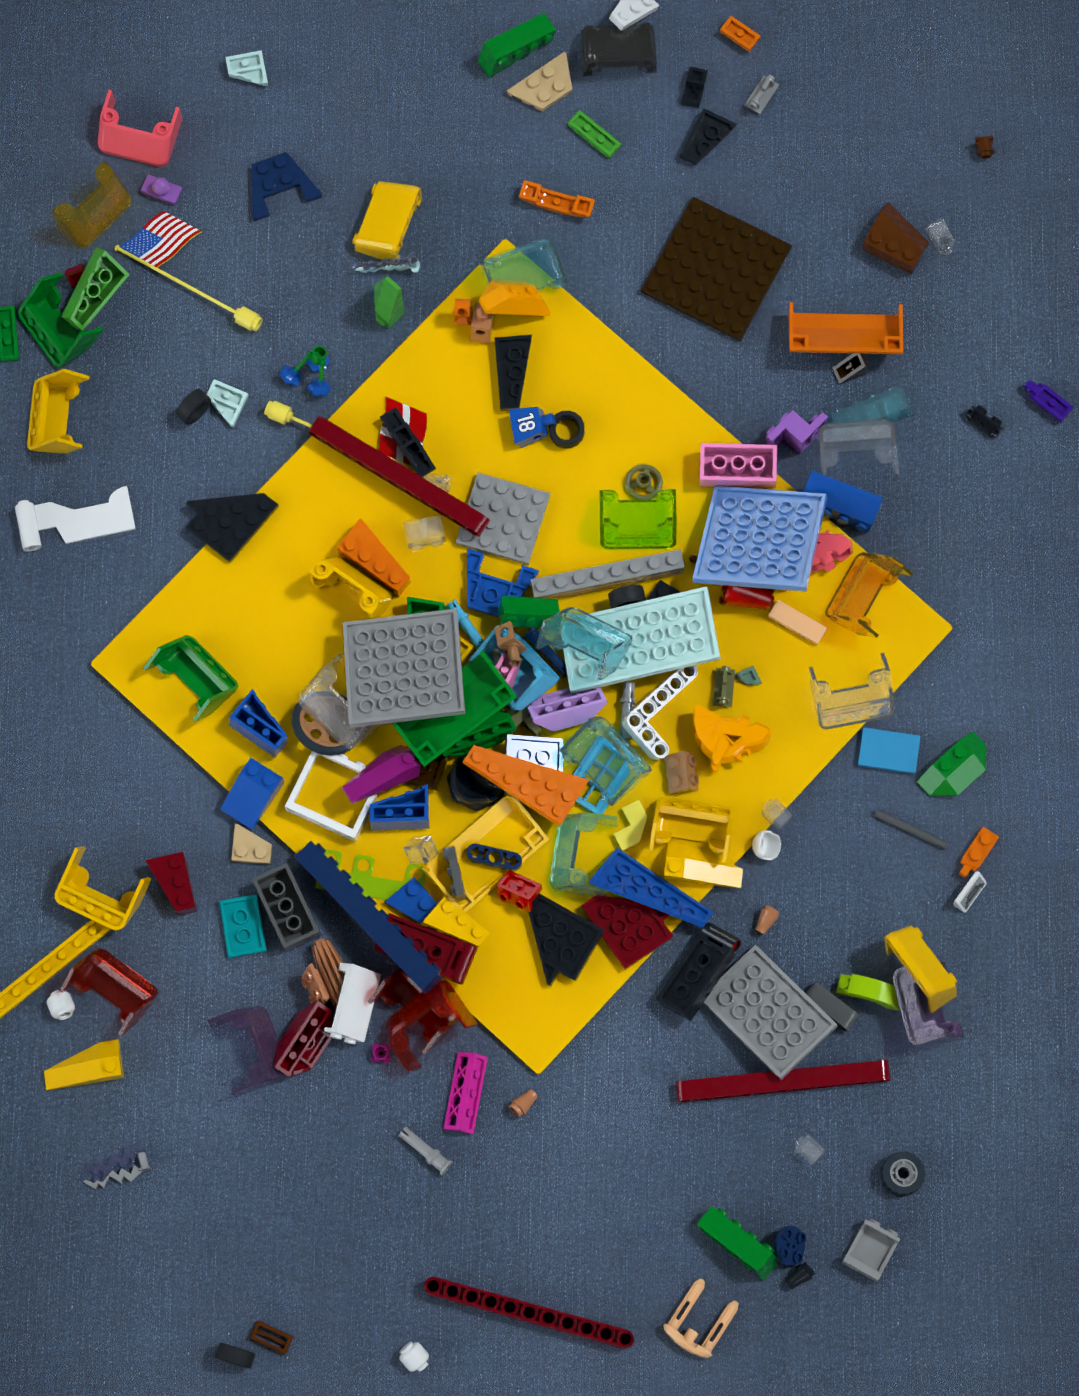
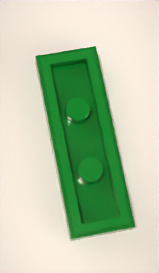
M15 306L0 307V361H19Z

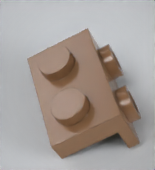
M682 751L664 757L670 794L688 790H699V778L695 768L696 758L693 753Z

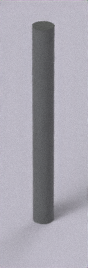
M878 809L875 813V817L938 847L946 848L948 842Z

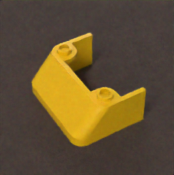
M61 369L40 377L35 381L27 439L29 450L67 454L82 448V444L75 443L72 436L66 434L69 401L77 397L80 392L79 383L89 380L90 376Z
M667 797L659 798L656 804L649 850L653 851L654 842L665 844L671 840V837L707 842L713 852L724 853L722 862H726L734 811L724 806Z
M75 847L56 889V902L112 930L123 929L140 906L152 878H142L136 891L126 892L119 902L86 886L89 880V873L84 867L79 866L86 847Z
M908 926L890 932L884 936L886 953L888 956L893 952L927 996L930 1013H933L957 997L955 984L957 980L951 972L948 974L921 938L923 934L918 927Z

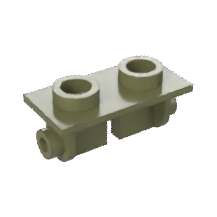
M729 666L716 668L713 706L732 707L735 670L730 669Z

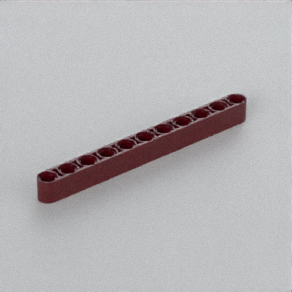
M318 416L308 430V433L317 440L475 536L480 537L489 524L490 519L324 417Z
M888 1060L793 1069L782 1080L771 1071L683 1080L675 1083L677 1102H693L890 1081L891 1079Z
M430 1277L424 1283L427 1294L436 1298L621 1349H629L634 1344L633 1333L626 1329L437 1277ZM433 1281L439 1284V1288L435 1292H431L428 1289L429 1283ZM450 1287L458 1289V1294L455 1297L447 1295V1290ZM468 1293H476L477 1300L475 1302H468L466 1300ZM490 1297L495 1298L497 1301L496 1305L492 1308L485 1305L486 1299ZM509 1302L516 1305V1309L512 1313H508L504 1309L505 1305ZM525 1309H534L535 1315L532 1318H526L524 1316ZM547 1313H551L554 1316V1321L550 1324L543 1321V1316ZM564 1319H571L574 1323L573 1327L570 1329L564 1328L562 1326ZM584 1324H590L593 1327L590 1334L582 1332L581 1328ZM609 1329L612 1332L611 1338L603 1339L600 1335L601 1331ZM624 1334L631 1337V1342L628 1345H623L620 1342V1337Z

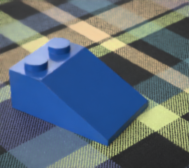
M250 758L240 772L220 810L253 830L285 783L283 777Z

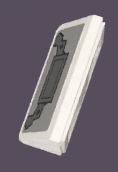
M980 872L974 873L953 903L963 913L969 909L987 883Z

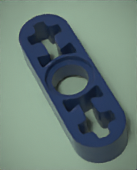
M476 843L471 844L467 849V857L474 863L511 871H517L522 866V858L515 852ZM477 848L479 853L484 854V850H488L486 860H482V855H477L474 858L470 852ZM496 852L500 855V860L495 863L491 862L489 855ZM503 854L506 855L508 860L516 857V861L519 863L511 866L510 862L505 861V865H502Z

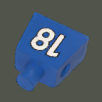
M539 407L509 410L514 442L520 448L547 437V426L556 423L553 413L544 415V411Z

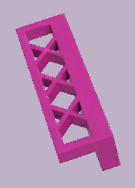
M458 1052L443 1129L474 1134L488 1057L477 1053ZM467 1057V1065L463 1068V1059ZM463 1077L464 1082L463 1085L460 1087L459 1081ZM460 1096V1103L456 1106V1099ZM456 1115V1125L451 1126L452 1118Z

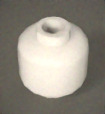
M56 990L51 993L47 1000L48 1009L51 1016L55 1019H68L75 1010L72 997L66 991Z
M409 1342L400 1350V1361L409 1371L418 1370L420 1372L428 1365L426 1361L429 1358V1354L419 1342Z

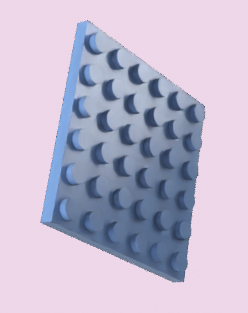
M714 486L692 578L693 583L807 592L827 495L823 493Z

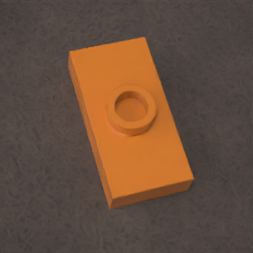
M730 16L720 29V33L749 53L761 37L733 16Z

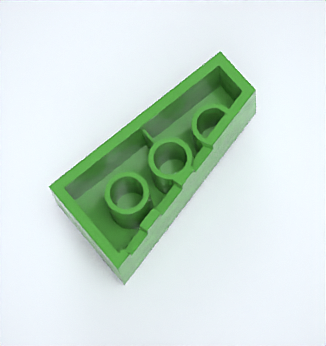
M95 248L62 317L74 329L83 331L130 274L105 250Z

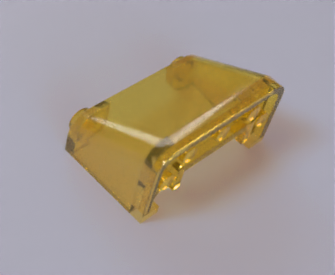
M105 161L95 170V177L101 184L75 209L68 203H62L51 212L56 227L79 248L90 246L130 207L132 202L130 194L113 169Z

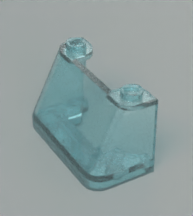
M549 236L479 261L488 285L491 280L524 281L534 285L539 290L547 286L557 289L564 286V282H567L554 240Z
M602 716L589 718L559 749L562 753V758L566 762L578 763L602 789L600 792L601 800L610 806L615 805L652 771L648 763Z

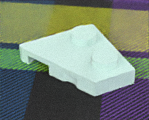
M262 50L225 57L229 77L268 86Z
M215 379L207 392V395L211 398L212 405L229 425L234 427L249 396L248 393Z

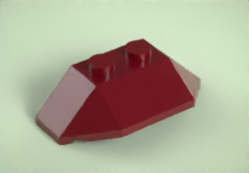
M317 1000L300 1011L277 1045L273 1067L288 1077L312 1069L332 1039L330 1033L325 1032L324 1029L325 1027H332L333 1011Z

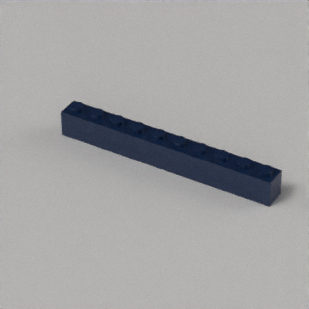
M310 841L294 857L410 979L427 994L443 979L439 974L441 972L439 967L434 962L430 965L426 961L428 956L421 949L417 951L413 947L415 945L413 940L408 935L404 938L400 934L403 930L395 922L391 924L387 920L390 918L383 909L378 911L375 908L377 903L370 896L366 898L362 894L363 888L357 882L353 885L350 881L352 877L344 869L340 871L337 868L339 865L332 856L327 858L324 854L326 850L319 843L315 845Z

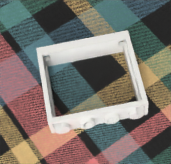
M312 751L285 805V809L294 815L356 842L370 814V804L376 802L380 793L368 797L353 829L295 803L318 755L358 773L366 767L365 764L359 761L354 763L348 760V757L344 754L329 756Z

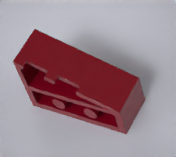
M184 852L145 860L178 916L197 912Z

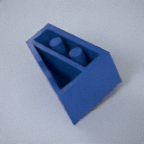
M252 689L229 717V726L276 758L287 744V734L275 718L271 716L264 703L259 700Z

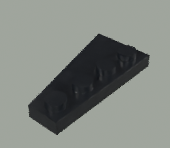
M532 334L494 337L500 410L509 411L510 409L520 408Z

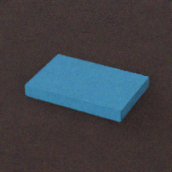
M863 727L858 766L915 774L920 736Z

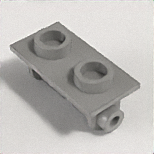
M768 75V77L763 76L744 106L761 114L779 86L778 83L774 82L775 78L772 75Z

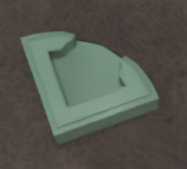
M754 666L736 673V677L746 685L757 686L762 683Z

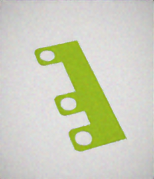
M325 849V855H336L337 863L339 864L337 868L339 869L342 854L339 851ZM363 855L355 857L352 873L347 872L352 877L350 879L351 883L354 885L357 882L363 888L362 894L365 897L370 896L371 898L383 900L390 898L411 880L410 871L412 869L418 868L422 871V877L418 882L423 887L426 874L421 869L423 866L409 864L407 866L404 882L373 877L374 859ZM366 859L369 861L370 867L367 871H360L358 869L357 863L359 860ZM316 881L315 888L324 889L321 886V884L318 881Z

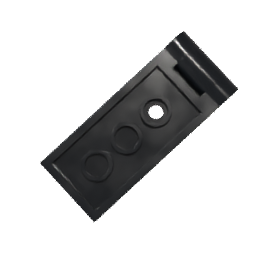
M710 922L706 923L702 932L667 981L656 1000L662 1006L691 1022L736 956L735 952L741 946V939Z

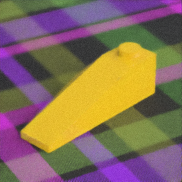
M119 1039L99 1042L45 1070L46 1090L124 1078Z

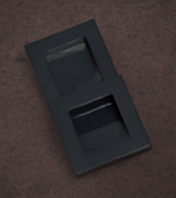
M690 66L681 101L682 105L700 107L708 70Z

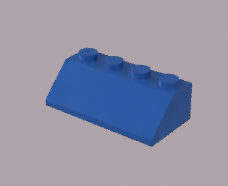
M813 470L803 492L827 495L824 518L834 519L842 525H849L860 532L869 533L883 500L880 496Z

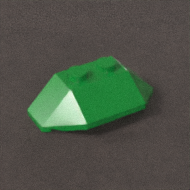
M498 711L443 753L444 757L467 754L473 745L486 749L502 743L507 734L510 735L511 732L516 730L511 714Z
M972 731L941 756L917 781L918 785L929 796H958L986 771V744Z

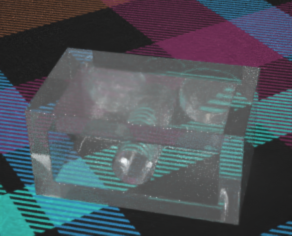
M441 515L403 522L409 549L420 550L427 545L435 547L442 545V542H446Z

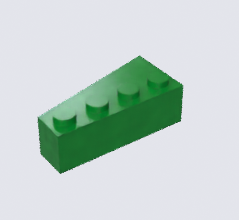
M542 13L484 42L478 63L488 77L491 78L542 45L549 44L554 39L556 28L546 14Z
M711 1206L697 1223L699 1229L720 1246L724 1245V1249L734 1258L739 1257V1260L749 1270L755 1269L759 1275L758 1277L764 1281L778 1264L776 1257L772 1253L773 1249L765 1242L763 1245L757 1241L758 1237L751 1231L746 1233L742 1229L743 1226L737 1220L733 1219L731 1221L728 1219V1214L721 1208L715 1209Z

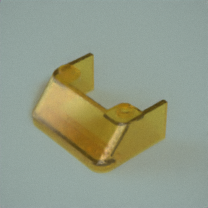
M865 552L859 553L852 561L827 606L825 615L830 620L858 635L877 638L879 634L871 629V620L866 617L882 586L895 584L899 574L912 576L913 572L893 556Z

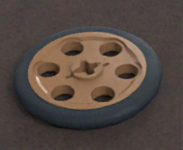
M317 691L308 694L299 700L292 713V727L298 740L306 748L321 755H340L351 750L359 742L363 733V726L353 727L350 731H344L341 728L342 724L349 725L348 703L345 696L335 692ZM322 703L325 705L326 709L319 710L317 709L316 704ZM341 708L344 710V714L338 715L334 709ZM310 715L313 717L314 721L307 722L304 719V716ZM328 721L331 722V724H327V725L324 724V722H328ZM316 731L320 734V738L315 739L310 733ZM336 736L339 742L332 743L329 737Z

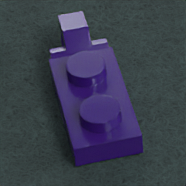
M1029 379L1023 387L1030 393L1029 397L1032 401L1060 423L1074 408L1045 384L1039 383L1036 385Z

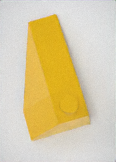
M668 842L664 871L665 880L741 889L742 868L727 861L722 862V859L687 843Z

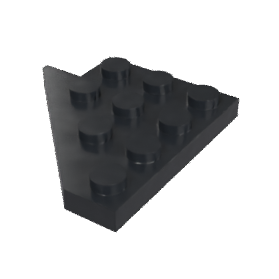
M539 893L532 901V910L529 912L547 984L552 986L559 972L577 981L605 930Z

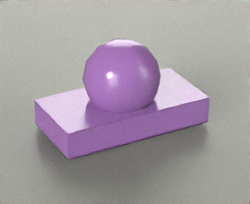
M148 174L141 188V193L176 205L183 189L178 185L168 182L165 178H157Z

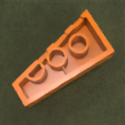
M360 518L337 547L338 553L400 597L411 583L409 575Z

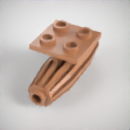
M322 938L315 941L312 947L317 969L314 968L313 963L309 964L302 975L301 981L304 988L308 989L310 1003L317 1000L324 1005L330 999L337 1009L345 973L338 970L343 960L330 940Z

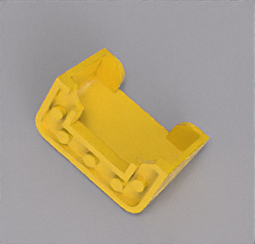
M379 181L378 184L375 183L373 185L371 202L359 233L354 235L352 244H355V251L398 264L400 259L398 254L403 246V239L414 211L416 212L417 206L419 207L422 201V192L420 187L414 185Z
M333 556L318 561L309 571L312 585L318 589H321L324 585L334 587L337 581L340 580L362 595L360 606L367 612L366 619L380 618L392 602V594L386 587L342 557Z

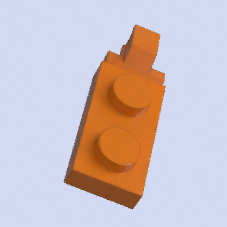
M982 827L962 857L960 863L964 866L959 875L966 878L970 870L973 872L978 870L999 839V836Z

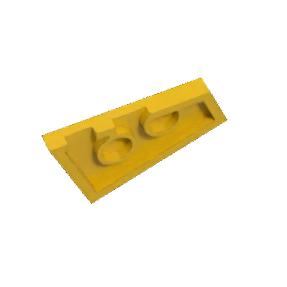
M446 896L442 898L421 923L422 926H429L436 929L439 933H445L477 948L489 935L486 929Z

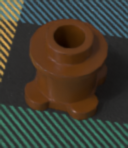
M993 136L975 138V146L978 148L976 154L981 159L991 158L995 153L992 147Z

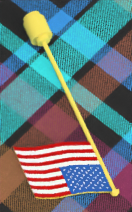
M163 211L153 217L131 239L121 246L116 245L114 247L116 252L120 251L234 313L235 323L255 332L260 328L263 318L256 312L245 306L234 310L158 268L171 259L189 240L202 233V231Z

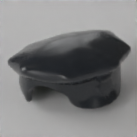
M467 754L458 757L447 776L453 802L474 811L494 805L503 797L504 790L462 763Z

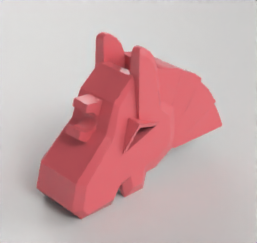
M828 530L824 534L819 533L811 572H817L821 569L830 572L836 567L835 559L842 562L853 554L851 540L842 534H830Z

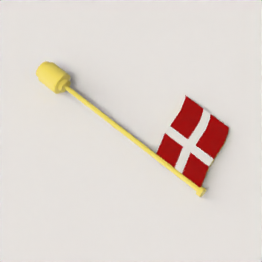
M386 397L385 413L396 407L423 446L427 431V413ZM269 401L265 408L264 415L283 425L293 420L308 427L312 426V424L294 417V412H291L292 407L280 402ZM382 423L379 451L404 467L413 470Z

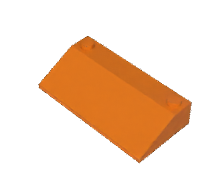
M790 302L788 314L789 352L903 354V304H899L896 315L794 313L793 302Z

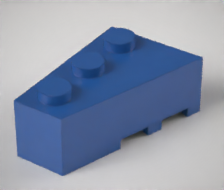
M428 784L413 791H406L405 794L396 797L392 796L370 804L371 831L430 829Z

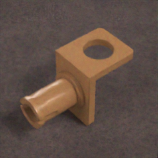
M508 621L495 628L497 646L508 654L509 665L517 667L521 664L519 653L527 649L524 644L515 638L513 624L511 621ZM508 628L507 636L501 637L502 630Z

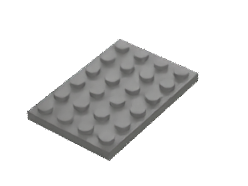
M756 945L719 979L704 1002L780 1080L838 1027Z

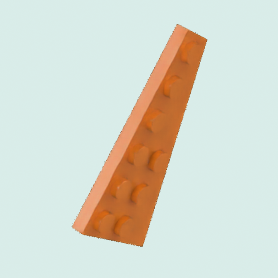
M473 745L462 762L559 827L589 781L586 778Z

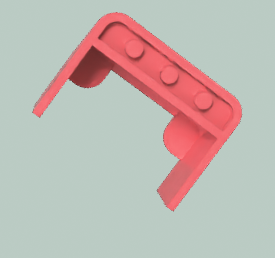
M108 90L100 115L99 149L106 154L157 167L166 166L170 161L183 119L180 107L175 108L171 123L159 122L155 125L153 133L118 125L119 115L114 110L116 101L112 90Z

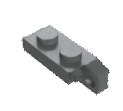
M455 846L443 848V858L450 864V866H447L449 878H453L454 883L451 884L453 896L456 895L459 901L466 900Z

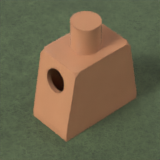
M480 303L475 304L471 325V341L490 344L495 314H485Z

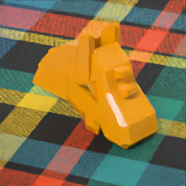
M695 704L692 724L694 740L701 748V751L711 759V768L715 773L721 764L734 762L735 760L742 763L744 760L741 757L742 754H747L749 757L751 752L763 750L770 742V728L758 722L749 725L750 718L741 715L738 719L733 717L722 718Z

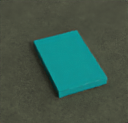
M258 895L219 901L228 958L267 952Z

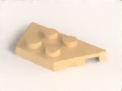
M565 51L508 89L507 94L511 97L515 96L521 99L523 103L533 105L534 108L543 112L571 93L572 84Z

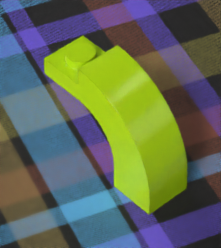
M841 974L836 993L839 995L869 1000L887 1009L904 1011L909 995L907 991L892 984L852 974V976Z

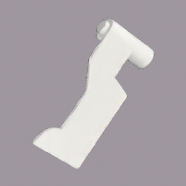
M127 486L114 491L109 497V503L80 509H70L52 502L34 505L28 500L19 501L18 505L15 506L22 548L26 552L35 551L42 547L39 531L57 528L66 544L136 529Z

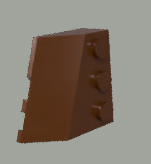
M888 202L881 210L864 240L862 250L913 274L929 245V241Z

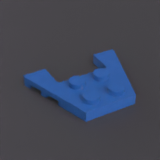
M468 549L467 607L468 609L499 618L498 607L501 597H522L531 585V579H535L538 576L539 570L522 565L517 582H509L480 573L479 570L485 555L484 553Z

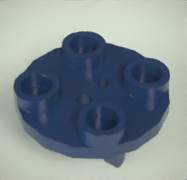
M785 1226L777 1232L774 1241V1256L777 1257L780 1263L795 1265L803 1261L807 1239L806 1234L795 1226Z

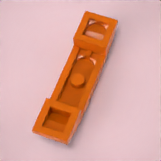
M524 180L519 194L521 200L532 205L575 217L590 218L595 199L580 195L574 197L542 188L540 184Z

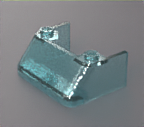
M568 607L543 621L536 648L540 649L548 644L556 650L571 647L598 661L597 668L599 673L597 679L602 680L616 671L631 646L633 637L578 608Z
M590 812L574 813L566 816L561 826H558L552 861L550 885L554 890L588 896H606L607 890L587 886V873L582 869L574 868L580 831L591 832L596 828L597 824L617 827L618 817Z

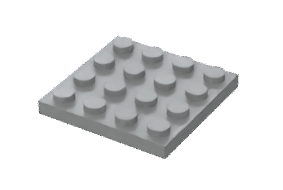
M477 473L468 505L489 518L490 522L480 537L460 527L456 545L529 565L550 493Z

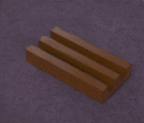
M257 1320L249 1339L286 1355L294 1336ZM259 1326L288 1338L287 1342L259 1330ZM256 1333L284 1345V1349L255 1337Z

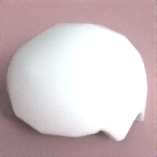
M769 830L759 831L752 843L755 855L764 860L777 858L781 849L779 835Z

